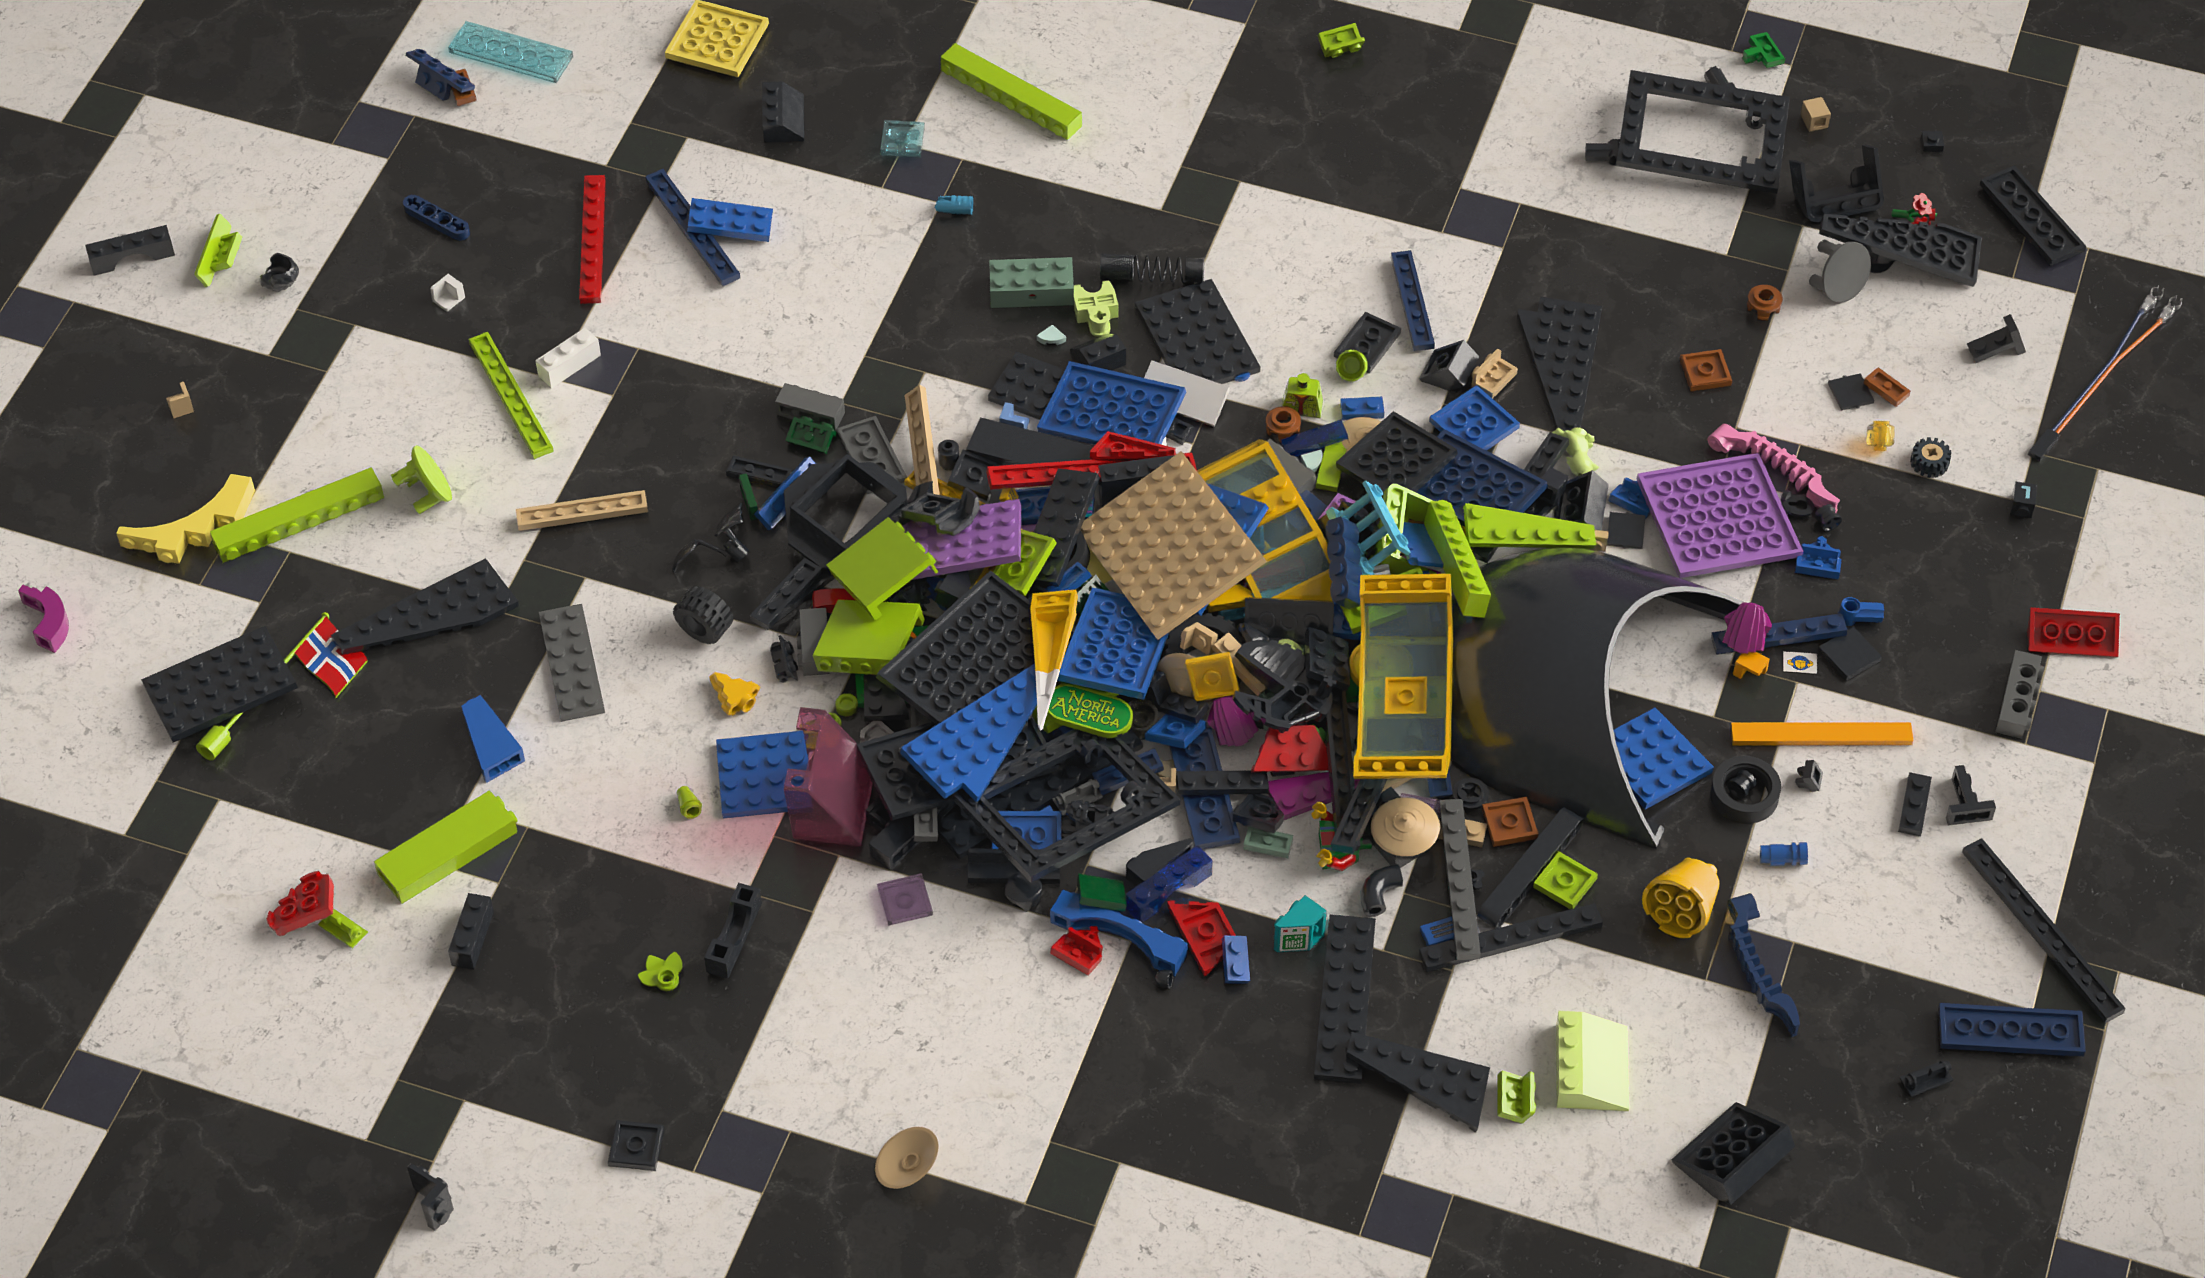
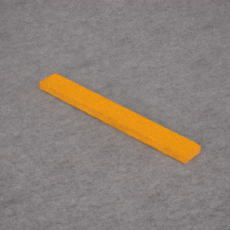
M1911 722L1731 723L1730 726L1732 745H1913L1914 741Z

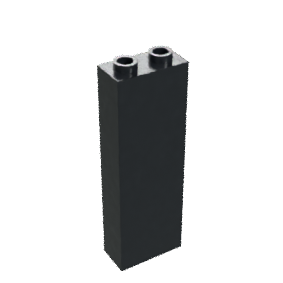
M980 417L966 451L1003 466L1091 460L1090 450L1094 446Z

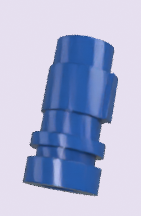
M1791 842V845H1760V863H1770V866H1785V863L1807 865V842H1799L1798 844Z

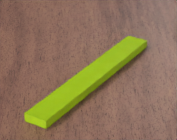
M486 332L470 338L469 344L533 458L536 459L554 452L551 442L489 333Z

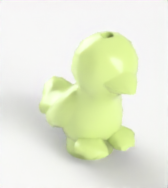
M1557 428L1552 432L1569 439L1566 451L1571 457H1566L1568 460L1566 463L1570 466L1573 474L1580 476L1591 470L1596 471L1599 468L1587 456L1588 449H1591L1594 445L1592 443L1595 441L1594 436L1587 434L1581 428H1573L1571 431L1567 430L1565 432Z

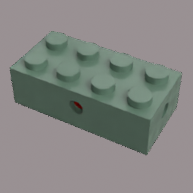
M1072 257L989 260L991 308L1074 305Z

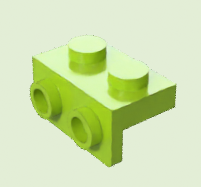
M1356 23L1320 32L1317 35L1325 57H1338L1346 51L1356 52L1361 49L1365 42L1364 37H1360Z
M1502 1070L1497 1074L1498 1117L1524 1123L1534 1115L1536 1110V1103L1534 1102V1092L1536 1090L1534 1072L1529 1071L1524 1076H1519Z

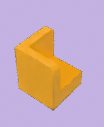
M1757 652L1741 653L1735 662L1733 675L1741 679L1746 671L1757 676L1761 673L1765 674L1770 659Z

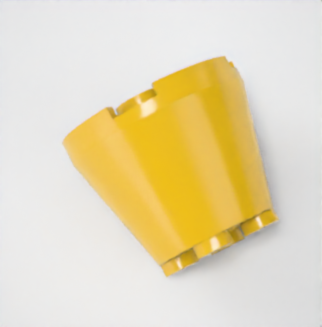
M1685 858L1679 864L1655 877L1644 889L1642 904L1647 915L1650 914L1660 925V930L1671 936L1690 938L1692 935L1699 933L1709 921L1719 889L1717 869L1712 864H1706L1697 859Z

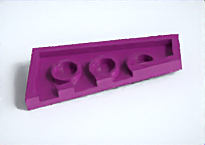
M1329 772L1268 781V795L1275 801L1277 810H1281L1284 814V820L1313 810L1312 806L1319 801L1325 805L1332 802ZM1354 779L1355 790L1360 779Z

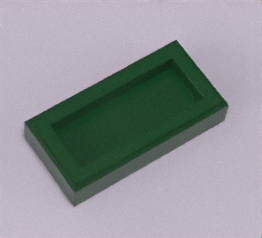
M747 473L739 475L740 490L749 517L752 521L757 520L758 518L754 514L757 512L758 507Z

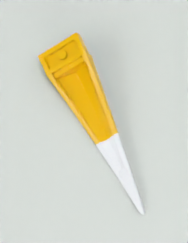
M1076 589L1034 593L1032 595L1030 610L1035 658L1037 715L1040 731L1043 729L1077 615L1078 595Z

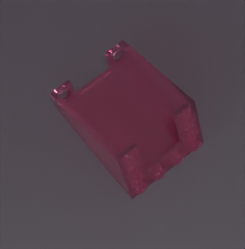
M800 707L796 730H803L808 755L806 771L788 769L784 785L793 838L861 846L866 823V809L869 807L873 783L859 757L857 743L826 710ZM801 776L804 779V783L801 786H793L791 784L792 778Z

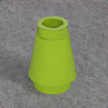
M688 786L678 788L676 793L681 814L688 819L698 817L702 811V803Z

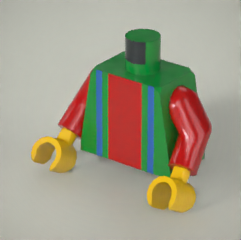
M1320 801L1312 806L1315 809L1311 813L1312 818L1321 819L1318 830L1320 851L1316 857L1321 859L1318 864L1322 867V870L1333 868L1338 871H1344L1351 865L1359 862V850L1372 849L1371 836H1361V846L1354 854L1331 851V842L1335 835L1333 814L1327 811L1326 805Z

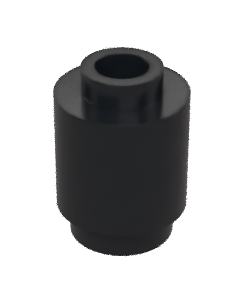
M944 440L938 445V462L944 470L951 471L954 469L959 458V445L954 440Z

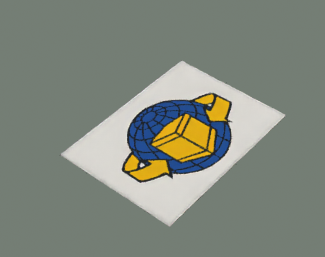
M1783 651V671L1817 674V654Z

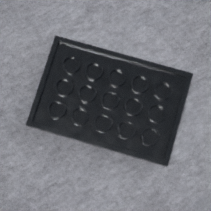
M1212 279L1135 302V309L1167 366L1219 384L1234 381L1236 376L1248 372L1250 375L1261 371V366Z
M266 626L141 679L172 743L298 688Z

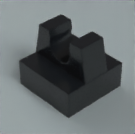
M1806 760L1805 766L1797 768L1801 778H1796L1795 783L1799 788H1809L1811 792L1820 791L1823 772L1815 760Z

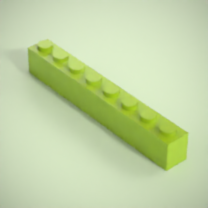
M955 43L941 56V71L946 75L952 76L961 83L972 87L977 92L983 93L1010 110H1014L1041 127L1054 132L1057 136L1068 140L1082 127L1081 111Z
M370 467L210 531L213 545L223 563L233 560L241 555L383 499L382 485L373 468Z
M1445 500L1430 501L1424 525L1444 563L1443 569L1445 574H1451V588L1463 616L1485 618L1491 593L1450 502Z

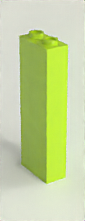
M489 790L375 860L374 865L377 875L400 903L403 904L516 834V823L518 820L511 810L507 811L505 809L502 799L499 796L495 797Z

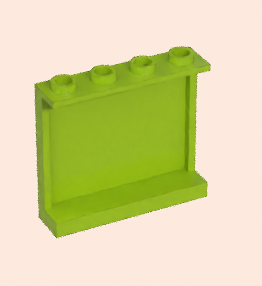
M889 517L826 565L834 578L875 621L882 616L877 606L927 567L935 574L938 573L934 566L936 563L934 557L929 552L925 554L926 550L919 542H916L913 536L908 531L906 532L898 521L894 523Z
M838 600L813 653L818 671L877 675L886 664L905 648L914 626L923 625L925 619L920 604L882 602L877 606L882 616L875 621L857 601Z

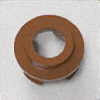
M1770 285L1755 286L1748 294L1747 309L1748 311H1751L1752 308L1757 310L1759 320H1768L1771 312L1775 311L1776 314L1780 312L1783 301L1782 294L1777 288ZM1771 295L1773 296V298H1772L1771 300H1769V301L1762 300V299H1770Z
M1280 406L1268 412L1266 416V432L1268 435H1271L1272 432L1277 434L1279 443L1290 442L1291 434H1299L1301 417L1295 409ZM1288 416L1291 417V420L1288 423L1278 422L1280 420H1287Z

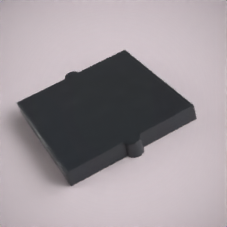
M1861 373L1850 376L1843 375L1842 378L1828 380V385L1841 411L1855 407L1859 409L1860 406L1874 403L1875 400L1869 388L1863 384L1864 379Z
M1610 512L1607 545L1618 546L1623 549L1627 547L1643 549L1646 515L1630 514L1629 512Z

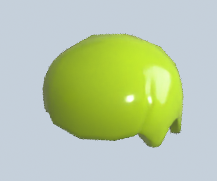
M1346 350L1339 355L1336 361V371L1346 381H1357L1364 377L1367 371L1368 362L1365 356L1356 350Z

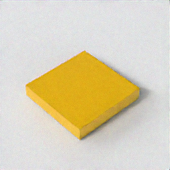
M1230 652L1185 660L1196 701L1234 695L1235 691H1239Z

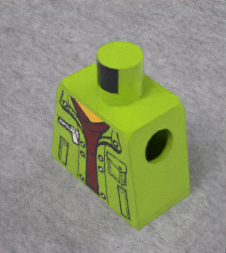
M1301 373L1297 377H1290L1283 395L1282 406L1295 409L1300 416L1321 418L1323 397L1320 382L1317 379H1310L1306 373Z

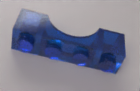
M1197 845L1126 893V909L1143 923L1159 912L1164 901L1175 890L1184 885L1196 887L1212 876L1213 860Z

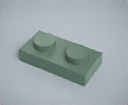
M1249 826L1243 849L1288 859L1293 843V835L1281 832H1264L1261 829Z

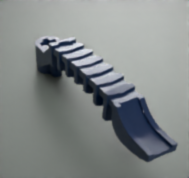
M1751 893L1728 899V910L1735 923L1730 926L1728 938L1732 940V948L1737 953L1736 959L1741 963L1742 972L1746 974V981L1751 984L1752 992L1756 994L1757 1002L1762 1004L1765 1012L1778 1016L1786 1025L1791 1037L1797 1035L1800 1025L1795 1003L1790 996L1782 993L1780 983L1772 985L1773 981L1770 974L1764 976L1765 968L1763 964L1759 965V956L1755 954V946L1751 943L1752 938L1748 932L1747 921L1760 917L1756 900Z

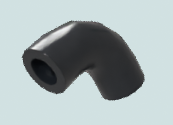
M1399 864L1375 870L1365 879L1360 891L1361 905L1365 916L1375 917L1383 914L1386 911L1383 899L1384 892L1403 886V877Z

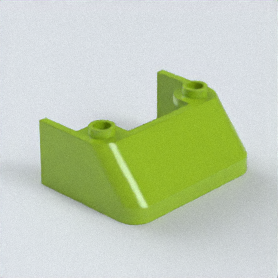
M1391 484L1385 489L1383 500L1400 533H1403L1404 522H1408L1409 518L1424 522L1429 502L1433 501L1398 484ZM1380 519V527H1379V529L1384 526V524H1383V522L1381 521V519ZM1389 534L1378 541V553L1392 543ZM1398 549L1380 562L1381 565H1389L1391 575H1398L1420 567L1422 571L1429 570V574H1437L1417 564L1410 565L1407 559L1400 556Z

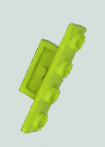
M221 214L215 216L194 273L196 278L205 287L210 286L216 271L232 267L242 240V236L238 232L230 233L231 224Z

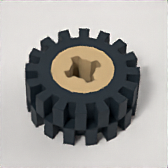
M1927 437L1926 441L1924 438L1920 439V442L1917 441L1913 447L1910 459L1912 468L1915 467L1914 471L1916 473L1921 471V476L1928 474L1927 478H1931L1932 474H1934L1935 478L1939 474L1942 476L1945 471L1947 472L1952 452L1949 450V445L1944 446L1945 442L1943 440L1939 443L1938 438H1934V441H1932L1931 437Z

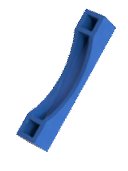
M1062 890L1050 910V922L1063 929L1068 930L1069 927H1072L1075 930H1089L1090 926H1097L1098 930L1108 931L1132 941L1146 954L1155 969L1172 970L1174 977L1187 957L1188 943L1184 942L1181 938L1167 935L1158 928H1151L1137 919L1123 916L1116 910L1079 904L1077 893Z

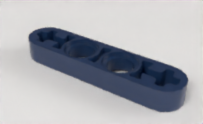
M409 195L404 198L403 206L408 215L455 240L462 241L469 237L470 230L466 221L417 195ZM427 211L434 212L430 216L423 215ZM441 220H449L447 224L439 223Z

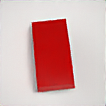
M845 588L822 589L813 591L812 594L813 609L826 608L827 613L833 612L838 600L856 601Z

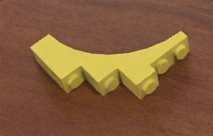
M230 474L224 487L211 501L189 516L172 523L143 528L119 527L116 534L120 546L127 549L144 550L149 553L156 552L160 561L180 564L188 544L209 547L212 541L210 531L244 518L255 492L252 478Z

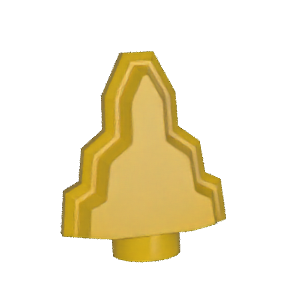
M714 672L709 676L713 689L718 692V700L722 703L721 708L727 715L733 716L740 710L748 712L753 708L756 702L755 697L761 688L753 681L746 682L741 678L732 679L728 675Z

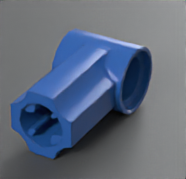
M1846 597L1841 602L1838 614H1843L1846 626H1852L1856 621L1882 622L1884 618V605L1882 603L1859 602L1856 598Z

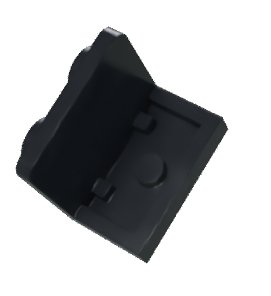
M410 1163L407 1169L413 1188L425 1196L421 1201V1206L427 1225L436 1231L440 1225H444L454 1210L451 1201L452 1197L448 1191V1184L439 1177L434 1178L421 1165L415 1166Z

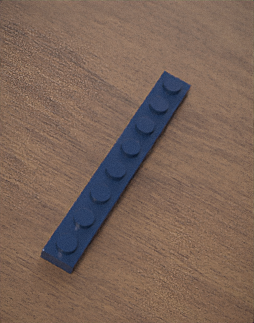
M661 169L645 176L648 186L719 283L725 286L740 279V272L712 235L687 232L690 204L665 170Z

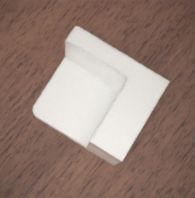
M449 274L430 288L433 302L445 311H449L465 298L463 284Z

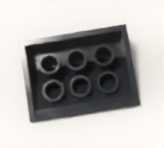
M1735 1102L1671 1160L1673 1164L1714 1198L1732 1205L1795 1147L1787 1124Z

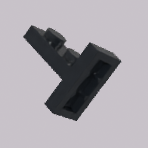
M2011 314L2003 317L2006 327L1967 343L1975 363L2013 347L2018 355L2026 352L2019 330Z
M1955 766L1951 779L1959 804L1949 805L1946 815L1948 826L1993 820L1996 810L1994 800L1978 802L1977 794L1971 788V776L1969 773H1966L1965 766Z

